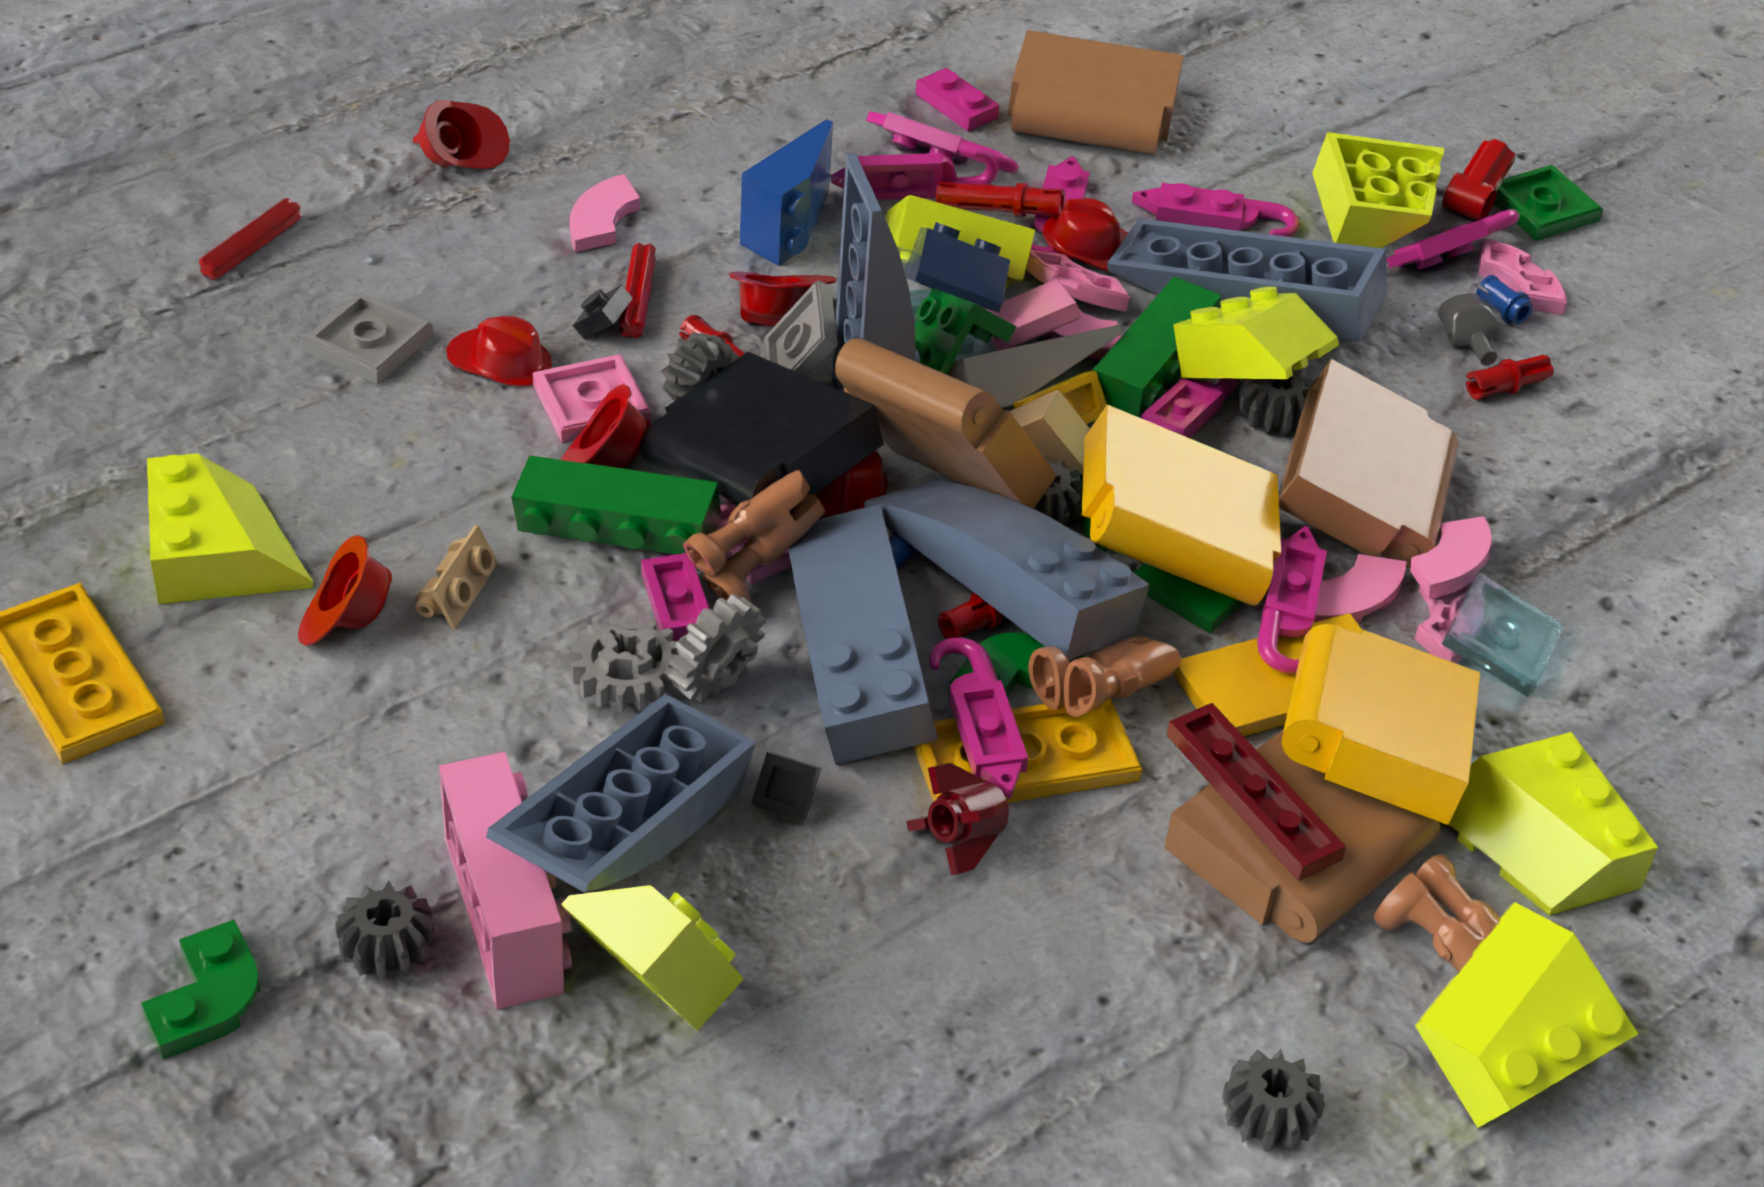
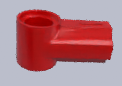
M1498 139L1484 140L1464 172H1457L1449 182L1443 196L1442 206L1476 221L1486 218L1494 205L1498 187L1515 162L1516 153L1511 151L1505 142Z

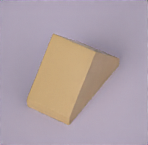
M1055 390L1009 411L1043 457L1046 456L1049 462L1055 464L1065 460L1066 469L1079 470L1080 474L1083 473L1084 437L1090 428L1059 390Z

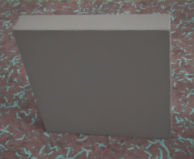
M820 280L815 282L764 337L765 357L767 360L808 377L834 350L838 342L831 286Z
M358 292L302 339L303 350L305 353L378 385L433 337V324Z

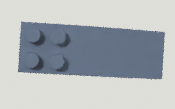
M856 153L846 154L835 323L838 345L834 348L832 382L834 387L840 391H843L845 387L836 376V359L842 347L851 339L862 338L920 363V357L915 348V322L909 285L900 254Z
M1141 218L1137 220L1107 263L1108 271L1157 294L1162 291L1174 276L1222 295L1221 301L1234 297L1251 298V290L1263 287H1277V293H1297L1332 330L1339 341H1361L1387 294L1386 249Z
M938 479L865 501L864 508L881 504L885 525L1041 644L1058 647L1067 656L1068 660L1136 634L1149 584L1134 574L1127 565L1116 561L1096 547L1095 543L1089 538L1081 536L1035 509L986 490Z
M881 504L819 519L805 535L788 549L822 719L835 765L938 740Z
M664 694L490 826L486 838L585 893L610 886L640 872L663 858L691 837L736 798L741 792L756 741Z

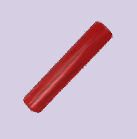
M289 198L282 199L199 259L200 272L211 280H217L298 222L302 217L300 205Z
M639 242L632 247L625 289L633 299L621 313L619 319V332L625 338L628 336L639 338L644 332L656 260V249L650 243L643 245Z

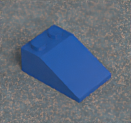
M824 120L742 173L740 245L778 266L794 255L801 253L807 247L829 194L833 136L832 121Z

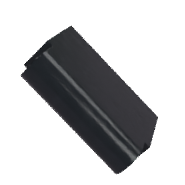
M747 352L665 407L666 414L653 422L645 430L640 443V451L647 463L674 476L718 482L719 497L738 506L741 502L750 500L771 484L796 470L802 473L810 485L807 495H815L883 446L884 442L874 404L751 352Z

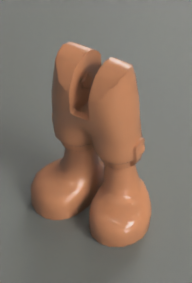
M799 470L779 479L750 500L741 502L732 511L728 520L729 524L708 535L704 533L693 534L683 543L688 558L699 570L705 573L702 578L719 598L727 602L730 596L735 594L739 598L744 597L750 602V593L745 585V580L750 572L759 563L767 565L780 559L783 556V552L805 535L826 512L816 495H807L810 485ZM750 538L741 550L726 560L725 555L741 540Z
M1135 636L1113 643L1101 650L1092 652L1088 657L1073 660L1071 663L1058 647L1045 646L1033 651L1029 659L1028 669L1033 689L1048 708L1057 710L1066 707L1069 715L1078 717L1097 710L1103 702L1110 698H1127L1148 685L1168 678L1179 667L1181 658L1178 650L1169 644L1155 640L1152 641L1143 636Z
M1442 854L1428 859L1416 875L1413 873L1407 875L1387 895L1374 914L1375 922L1381 928L1388 931L1398 929L1411 921L1419 924L1433 935L1432 943L1436 952L1458 972L1461 971L1473 956V951L1500 922L1499 915L1492 907L1480 900H1472L1456 878V869L1453 863ZM1439 903H1441L1447 909H1449L1457 917V919L1455 917H1450L1445 912V910L1439 905Z

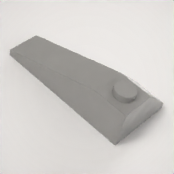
M1120 325L963 358L954 361L948 375L991 393L1002 408L1013 405V402L1028 397L1122 334Z

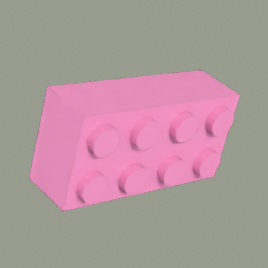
M506 752L439 765L445 841L496 1010L564 994V970L572 968L570 948L564 933L571 932L569 913L561 905L565 901L564 898L554 900L551 889L556 888V878L551 873L486 838L490 826L528 798L522 772L512 773Z

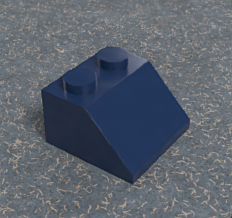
M935 222L933 230L921 227L904 270L906 279L968 300L987 310L999 313L1003 303L1010 265L1009 259L999 256L1001 247L976 238L973 246L958 240L960 231Z

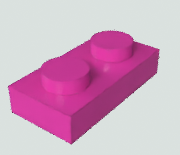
M948 68L938 70L916 81V95L968 132L998 119L1000 105Z
M686 553L641 560V575L659 631L670 628L673 630V641H679L681 637L688 634L687 626L690 623L695 624L701 611L704 608L709 609L695 566Z

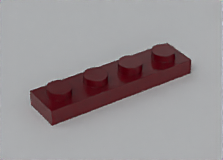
M1213 703L1169 721L1166 736L1298 881L1342 861L1346 845Z

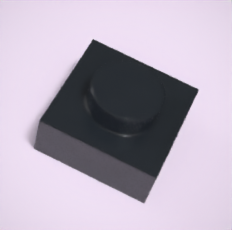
M622 285L607 293H604L602 289L597 290L581 304V308L584 311L572 326L585 339L614 324L633 298Z
M766 752L751 804L799 820H806L822 768L774 752Z

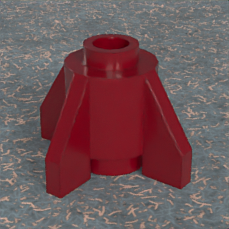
M952 763L929 767L928 772L933 795H940L937 797V800L931 803L927 816L906 821L908 832L930 828L933 835L939 841L955 845L945 848L951 875L974 870L997 836L1006 828L1009 819L1007 799L1002 790L994 783L988 782Z

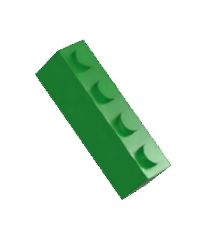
M1174 276L1093 369L1097 373L1106 404L1142 419V414L1163 396L1166 388L1169 385L1173 387L1181 377L1173 324L1191 319L1190 312L1196 309L1217 307L1219 309L1222 295Z
M531 455L528 457L511 496L518 531L530 532L536 535L544 534L577 539L583 542L591 541L624 546L630 549L638 548L674 555L686 553L683 543L693 534L704 533L708 535L716 532L722 517L718 482Z

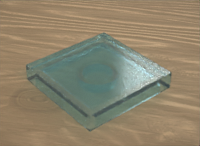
M1478 573L1471 582L1441 644L1529 697L1540 681L1564 625Z

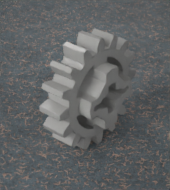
M732 594L727 602L722 598L717 599L713 610L704 608L698 615L697 622L695 624L690 623L687 626L688 634L681 637L676 644L679 654L670 660L669 665L674 670L668 675L669 679L674 682L673 686L692 701L696 699L700 703L704 702L708 695L716 698L721 691V687L730 688L737 682L738 675L745 673L747 670V663L755 659L758 653V645L756 643L764 638L765 633L760 630L766 623V619L760 615L762 611L744 597L739 598L735 594Z
M631 614L627 623H620L615 615L610 616L609 626L606 627L593 622L591 623V635L579 633L577 635V647H571L573 684H580L581 696L583 698L596 694L597 706L600 708L607 705L609 701L616 702L617 712H623L627 703H634L639 711H643L645 709V700L651 699L655 702L664 695V691L674 693L677 691V688L673 686L674 682L669 679L668 675L674 670L669 665L670 660L679 654L676 647L678 641H673V630L670 628L658 632L657 620L653 618L647 621L645 625L638 624L637 615ZM660 661L659 666L656 668V663Z

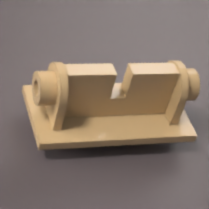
M474 525L466 538H461L450 544L448 553L436 569L438 577H431L425 587L418 591L415 596V609L419 615L425 618H431L433 615H444L451 629H456L498 565L494 552L479 525Z

